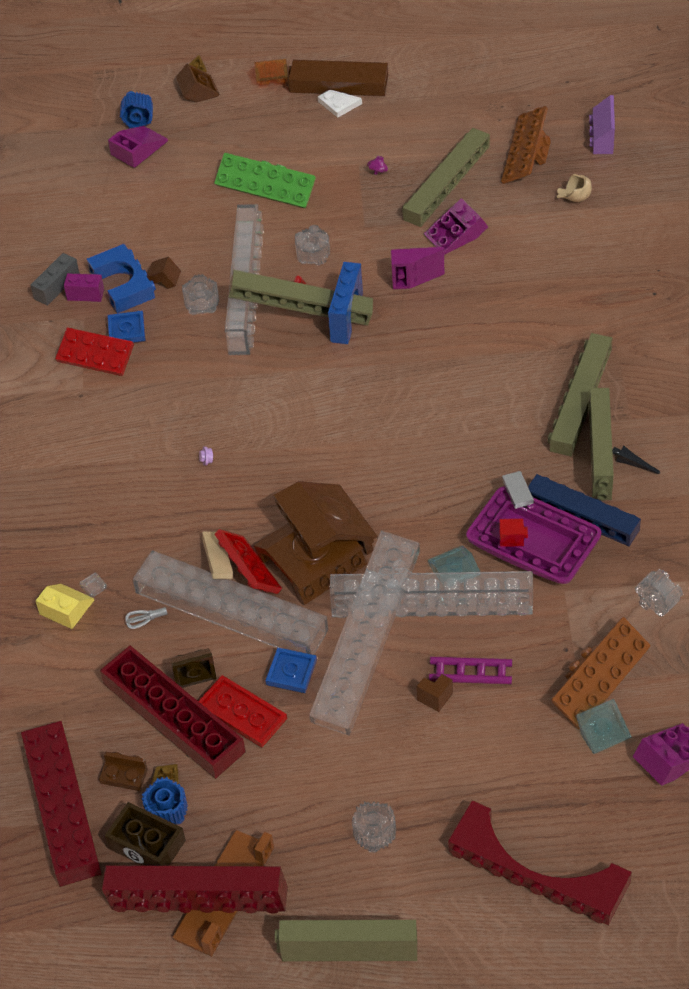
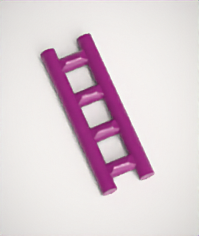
M430 657V665H436V674H429V680L432 682H436L440 675L443 674L452 679L453 683L512 684V676H506V667H512V659ZM444 665H457L456 674H444ZM465 666H477V675H465ZM485 666L498 667L497 676L485 675Z

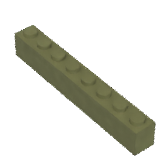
M475 128L466 133L460 143L456 144L454 150L448 153L446 159L430 174L427 181L422 183L420 189L403 205V220L421 227L490 147V134Z
M234 270L230 281L229 297L329 318L328 311L335 290ZM354 294L351 307V322L368 326L373 312V298Z
M591 333L589 340H585L584 353L581 352L579 356L580 364L575 366L574 379H570L568 386L569 392L564 394V405L559 407V418L555 419L553 423L554 431L553 433L550 432L547 443L550 444V452L572 457L589 412L590 388H598L612 351V337Z

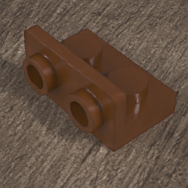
M105 752L104 758L106 762L99 778L100 784L141 791L148 771L145 759L136 755H122L119 752Z

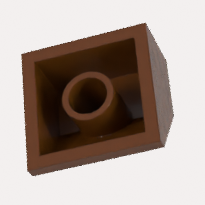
M188 63L176 76L178 86L183 93L182 95L187 100L197 103L216 98L220 95L212 76Z

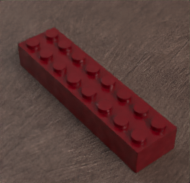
M131 645L100 670L105 686L215 779L246 752L244 739Z
M62 720L21 732L59 886L62 887L102 875Z
M106 866L102 891L111 909L117 912H125L126 910H136L138 912L156 910L162 913L169 911L189 913L191 910H200L204 913H211L213 911H223L225 913H233L235 911H244L246 913L266 911L275 914L285 912L288 886L281 866Z

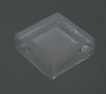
M96 572L79 582L80 587L92 598L107 589L106 583Z

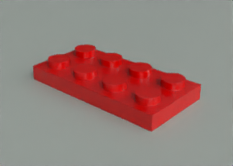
M67 327L55 359L60 363L123 376L134 343L128 340Z
M221 529L214 534L219 540L218 544L227 551L229 559L235 562L238 566L237 570L246 577L247 583L251 588L275 594L282 590L280 584L244 536Z
M223 675L198 701L232 730L261 748L288 719L286 713Z

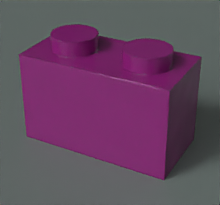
M67 273L64 283L67 301L101 302L104 293L102 275Z

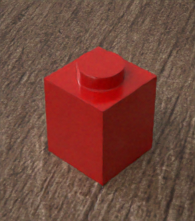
M500 519V547L524 546V538H528V526H524L523 519Z

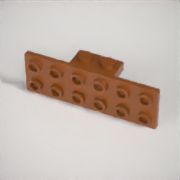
M547 106L538 107L533 111L522 113L518 116L501 179L503 184L530 175L535 160L539 165L546 163L551 144L550 137L543 131L548 110Z
M625 617L620 618L598 645L591 648L589 646L580 653L582 657L568 667L570 671L565 675L568 680L553 696L551 701L577 729H582L651 645Z

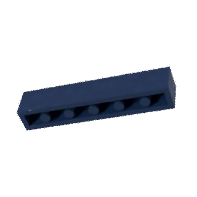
M536 474L528 486L533 498L598 526L601 529V535L628 547L640 531L641 518L624 512L615 506L603 503L599 499H594L582 492L573 490L564 484L552 481L547 477Z

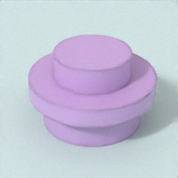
M203 447L202 451H199V460L203 462V465L213 462V451L211 448Z

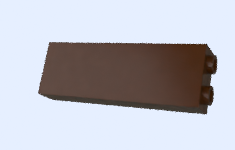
M293 59L292 66H289V76L286 78V85L289 86L290 93L323 94L329 90H334L348 95L385 96L388 82V63Z

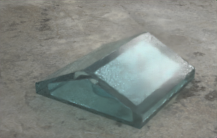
M463 545L428 560L430 567L445 590L481 576L472 553Z
M614 699L576 715L582 737L593 754L632 738Z

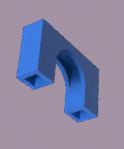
M125 244L87 258L89 272L102 275V279L119 273L132 276L127 283L108 290L110 304L117 314L155 298L154 291L156 287L152 280L149 281L147 272L141 269L139 260L134 259L132 250L128 249Z
M343 262L328 311L332 343L349 344L352 333L351 307L353 295H363L361 263Z

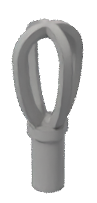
M166 607L153 611H131L125 616V622L129 628L136 629L147 624L150 620H154V618L167 615ZM134 614H144V615H140V616H136V617L129 618L130 615H134ZM145 620V621H143V622H141V623H139V624L130 625V623H135V622H138V621Z

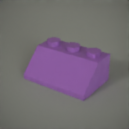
M610 95L593 108V115H589V125H592L589 129V136H593L590 137V147H593V154H613L615 134L614 95Z

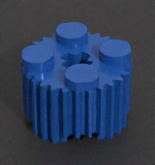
M129 91L122 98L120 118L129 129L151 124L153 102L149 95Z
M161 777L160 780L157 778V781L153 782V785H149L150 788H146V791L142 794L144 809L176 825L181 824L185 820L184 815L187 814L186 811H188L184 788L180 784L177 785L176 781L173 783V780L168 779V777L165 779Z

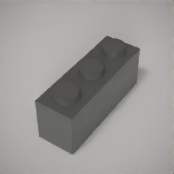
M62 253L30 285L34 300L48 306L64 290L67 273L80 274L77 259Z

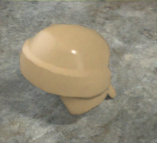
M573 174L569 178L566 189L558 188L557 198H565L578 203L584 201L591 194V180L584 175Z

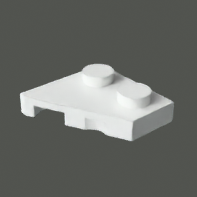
M329 90L318 96V102L337 118L362 104L361 98L334 90Z

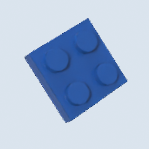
M143 311L108 315L109 337L132 342L146 341Z
M277 648L266 678V685L306 693L317 662V656Z

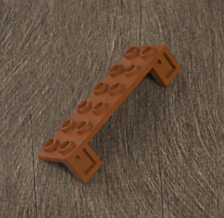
M236 830L215 866H264L274 849L272 835L264 832L262 837L257 839ZM191 910V912L186 913L173 939L212 957L238 911L233 913H225L223 911L204 913L200 910Z

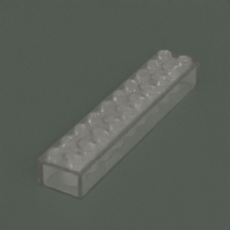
M258 204L237 205L230 281L234 270L259 275L257 271H260L261 265L258 258L262 257V251L259 246L263 245V238L260 235L264 233V226L260 223L262 222V211H259ZM228 295L225 325L228 354L250 355V350L254 347V337H252V334H255V324H253V321H256V311L254 309L257 308V303L230 298Z
M381 530L310 711L311 723L350 736L420 553V544L418 542Z
M153 550L133 578L135 592L139 595L276 648L314 655L328 632V621L325 615L230 579H213L211 572Z
M533 572L330 574L332 617L383 618L390 616L533 615Z

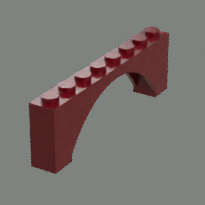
M473 800L471 801L448 841V851L458 859L463 858L475 867L485 868L497 877L502 876L510 880L514 885H522L536 895L548 897L558 905L563 904L577 914L587 915L593 921L609 926L631 883V871L611 863L608 868L599 872L572 878L551 877L534 872L514 860L502 847L491 824L492 809Z

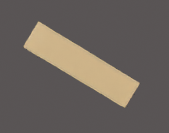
M202 532V540L212 578L232 579L233 571L228 553L218 544L219 540L214 535L216 532Z

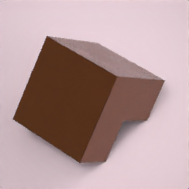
M168 256L151 263L147 278L149 281L152 280L154 284L161 282L169 289L176 286L181 270Z
M443 674L440 675L435 683L423 677L416 686L417 701L437 712H440L453 694V680Z

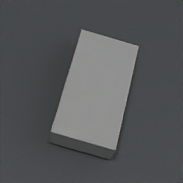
M521 471L502 476V481L515 509L533 504L534 499Z

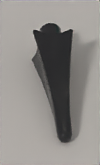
M624 445L621 450L616 447L613 448V455L617 456L616 462L660 474V470L642 460Z

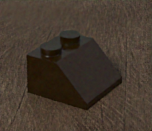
M209 648L169 658L175 682L182 688L217 679L213 656Z

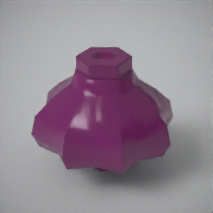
M376 156L375 159L367 163V167L374 170V174L387 172L388 170L382 156Z

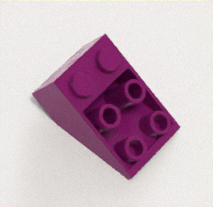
M145 126L121 130L108 139L111 155L134 168L168 142L166 137Z
M461 198L424 235L436 247H444L445 255L477 239L488 226Z
M444 247L391 249L393 290L411 289L445 274Z
M683 723L642 738L633 755V758L661 786L676 780L689 770V727Z

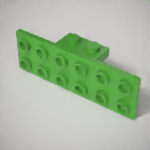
M224 153L214 183L218 186L306 208L316 177L311 174L287 169L279 164L272 165L267 161L262 160L260 162Z

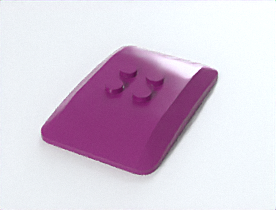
M500 487L467 530V540L484 551L528 572L560 584L569 583L599 541L601 529L592 523L533 498V504L515 509L506 487ZM500 519H523L524 526H528V538H524V546L500 547Z

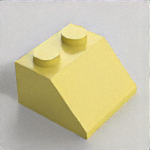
M63 584L47 586L36 599V604L40 615L73 629L93 603L94 598Z

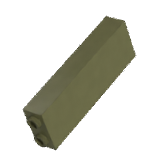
M590 388L589 428L592 498L599 499L600 501L612 500L614 473L609 388Z
M280 920L279 929H275V943H277V953H281L282 962L417 961L416 920Z

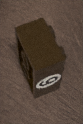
M127 802L105 834L108 849L143 866H169L186 841L182 827L130 802Z

